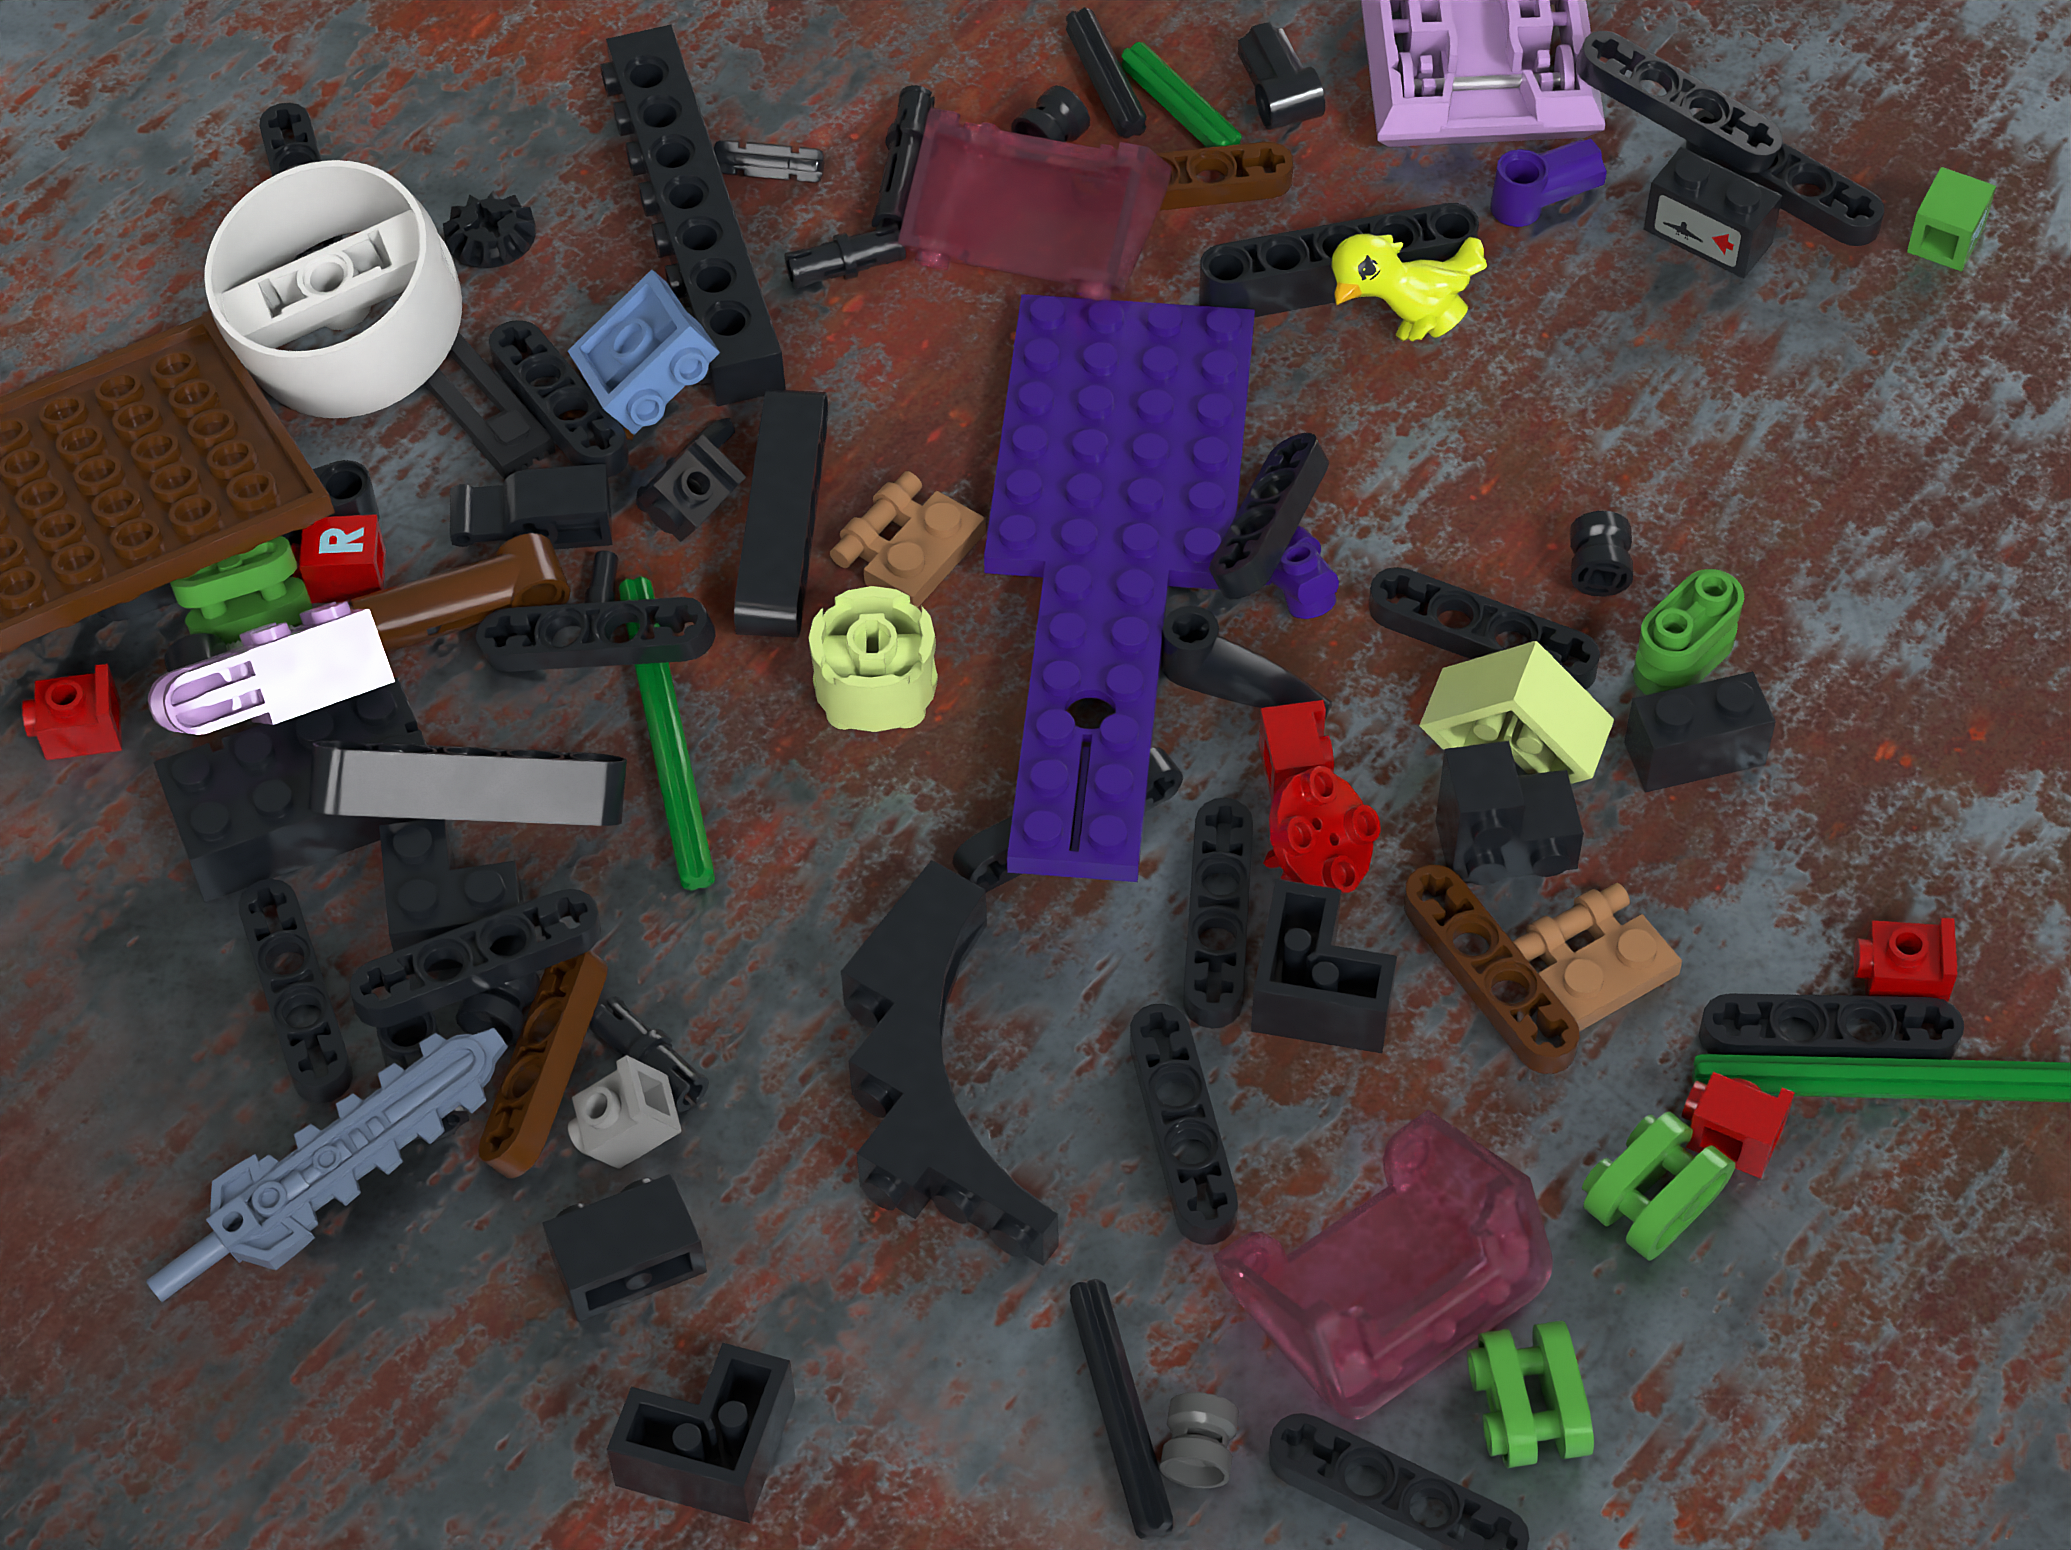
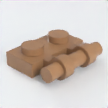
M905 471L894 483H885L873 496L874 505L861 518L854 517L840 531L841 540L832 548L830 556L836 564L843 568H848L858 556L870 562L864 568L865 585L897 589L909 595L910 604L918 608L986 534V518L939 491H936L923 506L914 502L911 499L922 489V483L916 475ZM893 521L902 528L888 541L879 536V534Z
M1614 883L1600 892L1596 889L1588 890L1574 899V906L1554 918L1547 915L1540 917L1527 925L1524 935L1512 941L1528 961L1540 956L1548 966V968L1538 974L1575 1018L1579 1026V1032L1671 980L1680 973L1681 958L1643 914L1622 926L1615 919L1613 914L1630 904L1627 891L1619 883ZM1587 929L1595 941L1573 952L1565 941Z

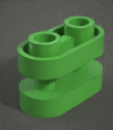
M282 536L262 543L247 553L231 556L200 569L190 577L170 582L177 603L184 608H193L185 619L190 635L197 633L214 634L225 641L226 645L227 643L230 645L232 642L236 643L237 640L241 642L240 634L267 624L287 622L288 626L297 627L303 625L299 614L312 609V602L304 582L299 578L290 577L297 568V562L289 541Z
M1704 569L1694 572L1647 614L1642 622L1639 649L1633 669L1635 684L1644 694L1650 695L1698 684L1731 653L1738 628L1737 622L1740 619L1744 602V591L1736 578L1716 569Z
M1671 1112L1664 1113L1658 1119L1652 1114L1642 1119L1627 1139L1626 1146L1628 1148L1614 1162L1608 1157L1602 1159L1590 1171L1582 1185V1190L1587 1193L1583 1208L1602 1224L1609 1226L1623 1215L1634 1222L1626 1236V1243L1649 1261L1660 1255L1714 1201L1729 1181L1735 1169V1162L1713 1145L1706 1147L1696 1157L1686 1151L1685 1148L1692 1137L1693 1129ZM1667 1171L1673 1174L1675 1178L1652 1201L1644 1196Z
M1563 1320L1534 1324L1532 1347L1516 1349L1509 1329L1479 1333L1478 1348L1467 1350V1363L1472 1387L1475 1392L1485 1390L1490 1413H1484L1482 1417L1487 1450L1490 1456L1501 1455L1506 1468L1536 1464L1538 1459L1537 1442L1550 1439L1555 1440L1558 1453L1562 1459L1593 1454L1594 1436L1590 1410L1571 1336ZM1538 1375L1547 1411L1532 1413L1523 1377Z

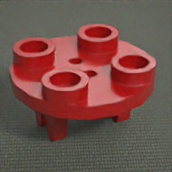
M1318 766L1302 771L1285 779L1274 794L1269 813L1270 840L1273 849L1268 851L1263 864L1268 868L1281 867L1283 869L1281 880L1341 889V895L1350 893L1357 888L1369 871L1373 853V842L1378 839L1381 831L1379 817L1371 806L1363 804V801L1350 784L1334 774L1331 769L1325 766Z

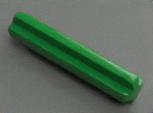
M1136 42L1131 48H1125L1121 54L1123 58L1122 68L1205 147L1241 144V133L1145 43Z

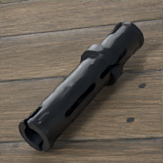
M911 85L903 88L900 92L897 116L894 123L888 128L885 143L889 152L880 185L878 203L872 219V227H876V229L896 223L902 236L908 232L910 211L919 177L922 158L929 152L932 138L928 126L935 105V97H931L932 92L925 87Z

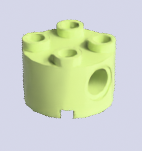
M877 586L852 589L835 597V606L829 608L825 614H823L822 608L814 617L809 634V648L814 669L813 684L817 702L825 710L826 718L832 726L843 730L857 729L878 732L899 727L911 728L920 724L925 718L926 707L933 700L938 681L934 661L936 648L935 632L931 616L922 605L921 612L916 606L910 604L909 595L897 589Z

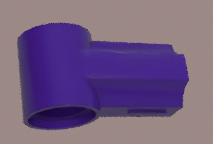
M1590 138L1584 141L1581 139L1541 154L1523 149L1511 150L1503 154L1497 163L1490 210L1493 216L1499 222L1508 226H1528L1537 221L1541 215L1542 207L1604 185L1607 170L1602 160L1601 150Z

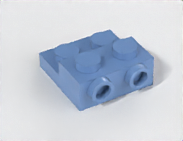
M653 270L646 274L568 350V353L603 409L633 435L643 426L657 423L664 415L666 404L686 385H693L701 381L707 374L709 363L720 353L702 325L684 309L668 283Z

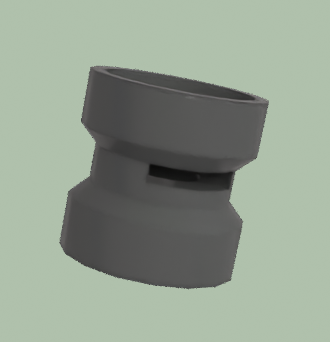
M1187 1392L1173 1397L1170 1400L1167 1426L1172 1432V1438L1163 1445L1159 1469L1163 1476L1172 1482L1193 1488H1216L1228 1483L1233 1456L1227 1449V1444L1229 1440L1236 1436L1239 1410L1236 1405L1225 1398L1202 1392Z

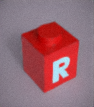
M377 514L322 518L315 521L309 527L302 529L301 543H292L291 549L297 562V568L293 573V577L303 579L312 604L350 602L351 599L384 590L386 550Z

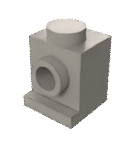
M627 1055L616 1061L618 1068L616 1071L572 1097L577 1117L568 1123L570 1138L581 1153L617 1169H621L682 1132L668 1076Z

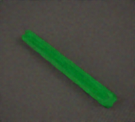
M639 576L634 580L625 579L618 587L621 601L655 599L652 583L644 576ZM626 623L629 640L638 633L640 624ZM656 623L654 627H660V625ZM669 662L634 664L680 883L688 891L708 888L715 881L714 868Z
M1700 1054L1695 1057L1692 1066L1693 1085L1696 1080L1708 1084L1712 1073L1716 1072L1730 1079L1740 1078L1757 1085L1764 1093L1772 1096H1778L1783 1087L1795 1092L1794 1096L2071 1103V1062Z

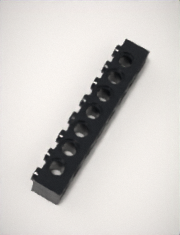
M672 24L607 38L609 62L600 64L602 80L607 97L617 95L619 102L612 104L620 137L630 135L632 140L625 143L631 173L633 176L643 175L645 181L638 183L645 216L656 215L658 223L651 224L658 257L669 256L671 265L665 266L667 283L676 297L683 299L684 309L702 325L720 352L709 363L707 374L699 381V385L710 384L717 407L762 397L765 395L766 389L786 390L782 351Z

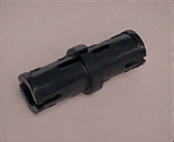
M894 223L874 231L849 237L845 232L833 236V241L807 249L786 252L784 257L794 289H799L815 282L844 276L845 280L856 278L859 271L905 260L906 250L901 231L898 230V225Z
M616 996L606 1000L607 1005L613 1010L612 1014L602 1004L596 1008L589 1024L590 1030L598 1034L622 1057L627 1055L666 1074L677 1111L684 1112L691 1108V1104L684 1098L685 1095L695 1104L701 1100L708 1089V1079L703 1074L698 1073L672 1049V1039L663 1030H652L625 1005L622 999Z

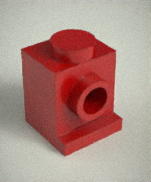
M108 664L95 665V673L35 681V699L23 700L22 715L27 736H37L46 760L122 751L121 699Z
M1324 700L1261 708L1259 748L1271 802L1273 801L1274 794L1285 779L1318 766H1325L1334 773V756L1331 740L1328 735L1324 736L1326 715Z
M1941 918L1939 925L1872 921L1867 939L1857 938L1854 949L1855 978H1865L1866 996L1933 997L1949 1002L1958 975L1954 918Z
M1716 1072L1712 1073L1708 1084L1696 1080L1681 1115V1118L1691 1122L1690 1128L1693 1129L1692 1137L1686 1148L1700 1153L1706 1147L1713 1145L1735 1162L1736 1169L1761 1179L1785 1128L1795 1092L1782 1087L1778 1097H1774L1764 1093L1757 1085L1740 1078L1730 1079Z

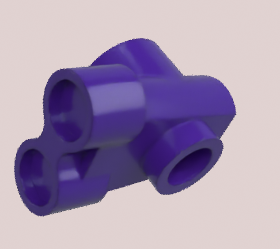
M1301 526L1297 527L1272 577L1266 585L1273 583L1283 590L1288 611L1292 616L1310 619L1321 616L1333 608L1336 603L1335 593L1339 586V580L1335 572L1321 557L1319 541Z

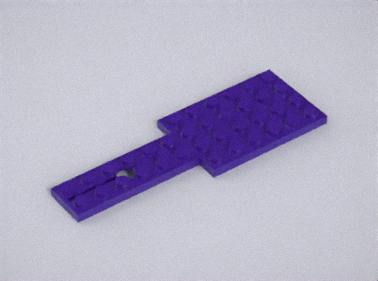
M1021 294L984 554V573L1043 577L1007 855L1008 873L1138 882L1168 586L1220 590L1209 570V566L1237 514L1255 309ZM1098 698L1110 704L1115 714L1106 717L1102 721L1100 728L1084 729L1075 725L1074 718L1066 710L1079 699ZM1083 742H1091V750H1090V747H1084V748H1083V757H1082L1081 774H1080V782H1079V791H1078V800H1077L1076 817H1075V825H1074V834H1073V842H1072V851H1070L1071 837H1072V828H1073V820H1074V811H1075V803H1076V794H1077V786H1078V777H1079V769H1080V760H1081V752H1082V743H1083Z

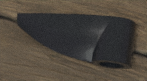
M1189 605L1171 611L1165 618L1162 634V668L1164 674L1171 682L1210 696L1258 708L1324 700L1326 709L1325 719L1327 718L1332 707L1330 699L1279 664L1238 643L1220 637L1218 621L1210 611L1202 607Z

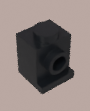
M702 434L667 467L637 500L647 509L648 516L659 529L673 534L681 542L709 517L746 476Z

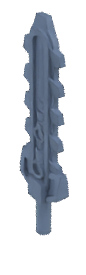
M495 1028L475 1035H456L448 1040L437 1033L431 1035L419 1043L423 1057L406 1070L394 1063L379 1072L378 1077L381 1088L365 1100L360 1099L355 1094H351L336 1103L340 1118L321 1131L310 1124L295 1133L294 1136L298 1148L280 1162L271 1155H267L260 1160L254 1154L214 1179L211 1190L210 1217L206 1219L214 1231L146 1280L161 1302H164L229 1253L239 1263L246 1261L273 1270H277L315 1238L310 1232L319 1224L315 1211L333 1198L347 1206L361 1193L357 1180L375 1167L389 1175L403 1162L400 1154L402 1147L417 1136L431 1144L445 1132L441 1120L458 1106L472 1114L487 1101L483 1087L491 1080L496 1062L508 1048Z

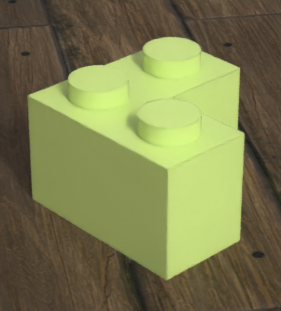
M1533 641L1443 668L1419 726L1443 750L1509 741L1514 761L1527 774L1567 770L1570 783L1573 784L1593 778L1614 718L1537 641Z

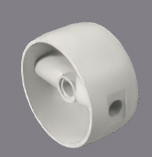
M342 160L313 162L288 169L267 179L246 194L227 214L217 229L207 254L205 265L206 295L221 335L245 366L253 380L262 389L286 407L306 415L322 418L355 417L381 410L402 400L434 374L449 353L458 333L462 314V295L454 261L446 244L437 233L428 212L408 189L390 174L367 164ZM359 232L291 262L297 255L325 240L347 233ZM404 292L396 304L379 321L362 333L344 342L309 351L275 349L325 326L332 330L353 328L366 318L372 305Z

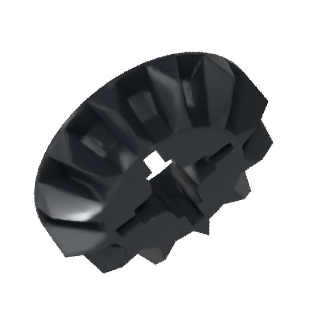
M494 190L487 199L478 200L469 195L466 206H452L450 220L443 223L444 240L450 254L458 261L477 268L501 267L518 260L531 248L536 237V225L531 208L521 206L516 195L500 199ZM489 221L491 225L498 226L499 237L496 238L492 232L489 233L484 227L480 228V224Z

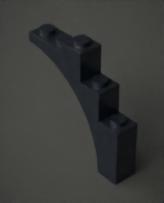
M931 860L840 971L844 1006L857 1021L865 1026L874 1028L848 1061L852 1095L867 1112L876 1117L884 1118L856 1153L860 1186L865 1195L879 1207L890 1211L897 1208L914 1219L918 1217L928 1202L933 1200L938 1210L946 1217L960 1224H965L968 1221L987 1232L994 1243L1009 1255L1018 1258L1025 1255L1044 1266L1059 1246L1058 1213L1019 1186L982 1147L957 1105L943 1062L942 1039L947 1004L963 962L987 926L986 890Z

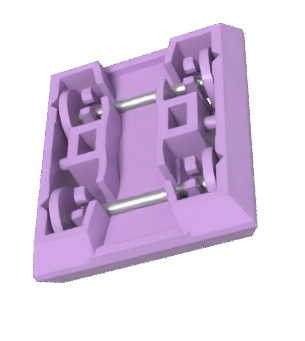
M1361 0L1377 141L1388 147L1586 138L1605 129L1600 91L1584 82L1577 74L1575 62L1584 40L1591 34L1586 0ZM1550 5H1554L1555 12H1551ZM1400 10L1401 19L1392 20L1391 12H1398ZM1553 26H1559L1561 45H1558L1556 48L1554 73L1549 72V49ZM1402 33L1404 52L1398 53L1394 34Z

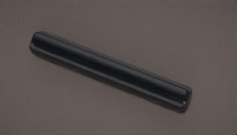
M1100 1279L1078 1282L1070 1289V1303L1135 1533L1142 1540L1165 1536L1173 1529V1515L1106 1284Z

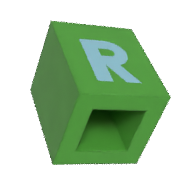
M1941 167L1917 211L1907 252L1962 272L1986 226L1996 186Z

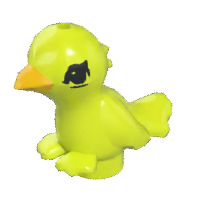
M1356 234L1343 240L1333 253L1331 265L1337 282L1334 292L1336 305L1358 297L1376 296L1384 299L1391 309L1403 319L1396 333V336L1402 342L1408 339L1410 341L1422 340L1427 333L1436 338L1456 326L1468 311V305L1457 293L1463 291L1468 286L1471 276L1487 267L1481 240L1473 237L1467 238L1456 255L1444 262L1422 259L1401 262L1397 254L1403 247V243H1393L1392 235L1389 234L1383 236Z

